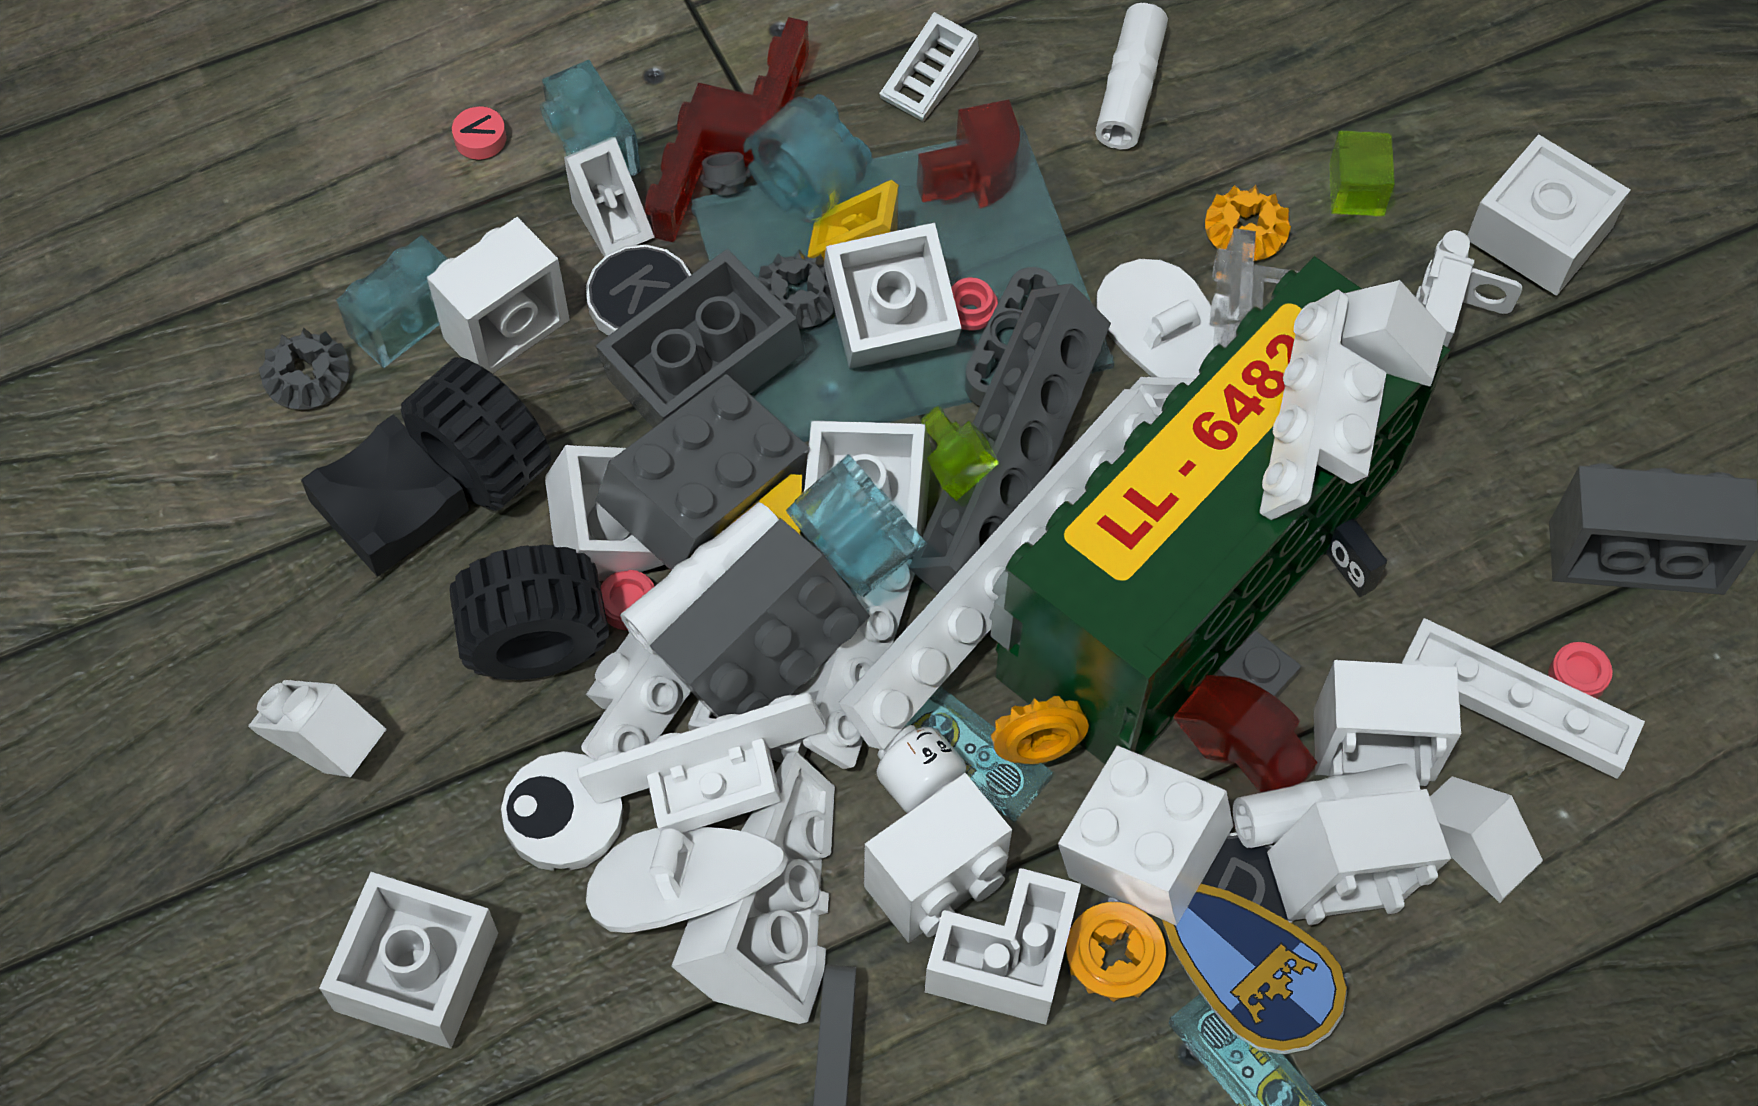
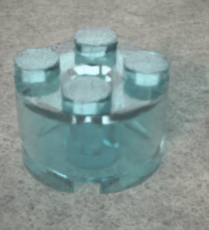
M817 94L812 99L805 97L792 99L744 142V153L751 149L755 159L748 165L749 170L762 191L784 212H787L792 207L803 212L804 215L799 220L805 223L819 221L858 186L865 178L866 166L872 162V154L868 146L859 138L852 136L846 126L838 119L839 113L836 106L830 99L821 94Z
M847 454L795 499L794 503L786 509V512L809 541H813L839 575L860 596L865 597L915 555L927 542L903 516L904 514L884 491L871 481L872 479L850 454Z

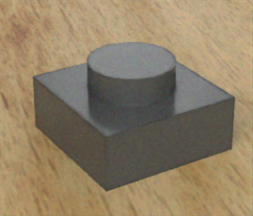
M1255 630L1220 667L1216 679L1262 715L1294 681L1302 666Z

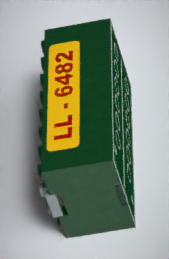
M1315 256L1298 273L1290 270L1281 278L1272 293V300L1262 310L1256 306L1245 315L1236 330V337L1226 347L1218 344L1208 353L1199 368V375L1189 385L1181 382L1171 391L1163 403L1162 413L1154 422L1149 424L1143 421L1133 430L1125 442L1124 452L1113 464L1106 460L1094 470L1085 485L1086 492L1074 504L1069 501L1062 503L1048 520L1045 528L1047 532L1034 545L1030 542L1022 544L1012 555L1005 570L994 584L992 591L998 598L994 601V608L990 613L989 619L992 620L990 636L998 642L995 649L998 653L995 678L1028 704H1031L1034 698L1041 702L1047 701L1053 696H1060L1063 701H1078L1082 712L1086 714L1089 724L1088 732L1079 744L1105 765L1117 745L1143 756L1217 675L1220 667L1264 623L1327 553L1336 527L1352 518L1356 521L1404 466L1450 353V349L1445 345L1442 346L1431 386L1386 374L1367 477L1350 484L1317 465L1311 497L1307 504L1272 520L1260 514L1264 492L1262 480L1270 463L1275 438L1273 426L1280 413L1285 388L1283 376L1290 363L1295 339V320L1307 304L1316 302L1336 290L1348 293L1362 289Z

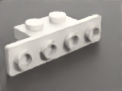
M1336 290L1316 302L1307 304L1300 311L1294 323L1295 339L1290 363L1283 376L1285 388L1280 413L1273 426L1275 438L1270 463L1262 480L1264 492L1260 514L1270 520L1308 503L1311 497L1317 465L1350 484L1367 477L1369 473L1386 372L1340 344L1349 296L1340 290Z
M879 537L867 541L853 586L849 588L870 617L857 629L851 639L843 643L815 670L812 677L806 683L800 685L793 692V694L797 695L811 694L823 717L826 728L823 732L803 738L804 746L842 769L855 766L863 737L838 703L893 644L915 574L909 569L912 559Z
M630 631L618 650L607 656L598 666L595 673L596 681L586 693L598 706L606 710L582 743V751L595 761L601 755L609 752H626L652 743L656 738L660 737L691 692L655 652L653 654L648 652L634 638Z
M811 694L787 695L773 700L768 706L740 715H723L713 720L709 725L684 733L665 734L656 738L650 744L626 752L603 754L595 762L578 767L577 772L580 783L596 803H603L650 788L658 830L661 832L664 829H675L685 833L781 802L769 749L823 732L826 728L823 717Z

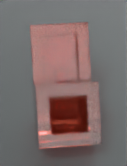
M1009 99L959 109L956 134L957 146L918 154L917 188L922 202L936 199L949 200L961 194L973 192L978 208H982L995 203L1010 190L1017 172L1020 130Z
M1207 675L1173 716L1206 759L1236 762L1260 793L1302 783L1318 763L1294 732V729L1301 722L1297 716L1271 693L1241 678Z

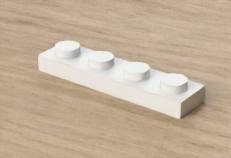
M1425 618L1402 664L1456 666L1460 705L1616 779L1624 771L1645 721Z

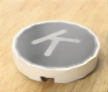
M650 245L623 247L606 255L592 269L586 284L589 314L598 329L609 336L688 278L691 273L683 260L667 249Z

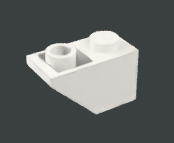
M284 680L282 683L275 684L261 697L257 704L259 713L248 726L258 735L321 772L351 777L386 731L383 725L336 684Z

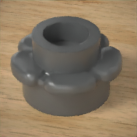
M723 152L711 155L702 161L704 173L700 176V181L704 187L711 188L715 195H731L744 188L743 183L752 175L750 167L745 166L743 154L739 152Z

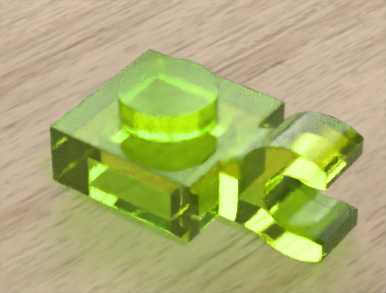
M938 404L921 418V423L926 425L927 432L938 444L936 450L927 457V460L942 489L956 501L999 464L984 434L972 422L968 421L962 427L956 421L952 423Z

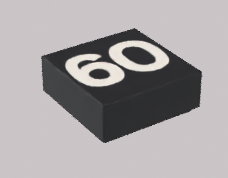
M1353 518L1336 527L1326 555L1360 598L1376 589L1387 564V559Z

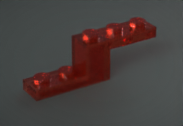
M788 17L781 37L774 36L772 38L767 58L769 70L766 76H758L753 95L698 83L691 102H683L677 121L678 136L675 143H667L663 152L661 162L662 177L659 184H651L646 196L645 214L651 216L654 238L674 243L702 171V161L705 158L723 152H739L744 156L745 166L750 167L751 171L766 173L809 56L808 21Z

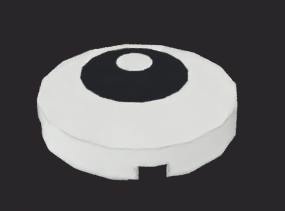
M563 751L540 756L522 767L506 787L501 813L507 839L521 858L539 869L554 871V868H570V870L587 867L604 856L620 834L623 815L621 797L603 803H596L579 781L577 768L595 762L587 755Z

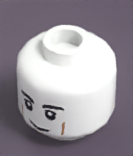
M914 725L905 726L884 750L879 749L877 754L880 759L877 777L906 813H909L966 773V764L963 758L945 737L933 727L924 726L917 729Z

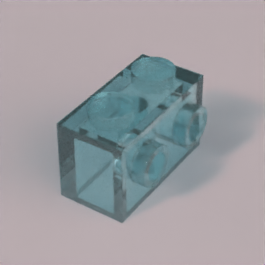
M590 60L542 79L545 102L540 103V111L548 129L552 133L557 132L560 136L566 156L611 137H616L630 176L641 172L636 132Z
M422 235L408 246L395 250L384 264L364 279L353 282L344 294L336 299L348 336L382 368H385L440 325L427 277L434 273L439 265L448 258Z

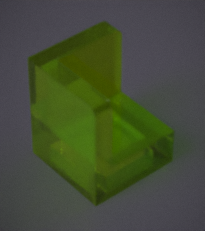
M1338 131L1330 159L1331 214L1384 216L1395 185L1392 136L1389 133Z

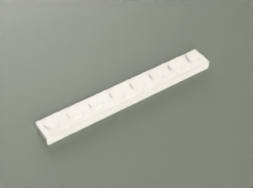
M1124 389L838 703L868 746L884 750L991 630L992 620L989 619V616L994 608V601L998 598L992 590L1015 551L1025 542H1030L1034 545L1047 532L1045 530L1046 524L1055 510L1065 501L1074 504L1086 492L1085 485L1094 470L1102 462L1107 460L1113 464L1124 452L1125 442L1140 423L1146 421L1152 424L1156 416L1141 390Z

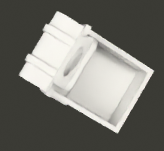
M1456 230L1447 232L1437 244L1434 257L1426 269L1422 285L1419 286L1416 294L1419 302L1447 331L1443 343L1446 347H1448L1454 334L1463 302L1497 313L1508 314L1512 312L1522 292V285L1515 280L1472 268L1475 260L1468 258L1470 240L1465 233ZM1484 284L1494 285L1501 288L1506 296L1497 300L1487 299L1479 295L1475 288Z

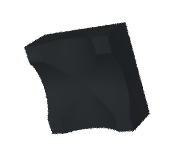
M394 414L377 425L374 431L350 453L331 464L316 468L301 479L310 503L377 577L469 511L463 488L410 437L407 428Z

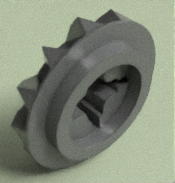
M800 249L794 256L783 257L777 253L773 263L768 266L761 265L758 280L797 318L799 329L818 325L835 312L824 268V260L821 254L815 258H808ZM808 278L807 291L800 289L788 298V282L797 284L801 279Z
M303 328L301 335L291 338L281 334L280 343L274 349H265V361L263 366L259 367L263 387L272 400L287 408L303 410L322 406L334 399L343 390L348 381L350 363L342 343L338 344L326 331L317 335L311 334ZM300 358L304 359L308 364L311 363L315 379L311 380L308 374L304 375L302 371L296 370L295 359Z

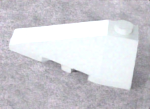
M794 751L786 755L775 773L781 802L753 810L741 830L766 838L780 847L787 857L785 870L780 876L760 890L743 899L706 914L690 918L671 967L713 1001L801 1024L809 1020L825 967L826 948L817 946L819 915L828 913L829 893L821 891L822 858L831 854L835 786L798 752Z

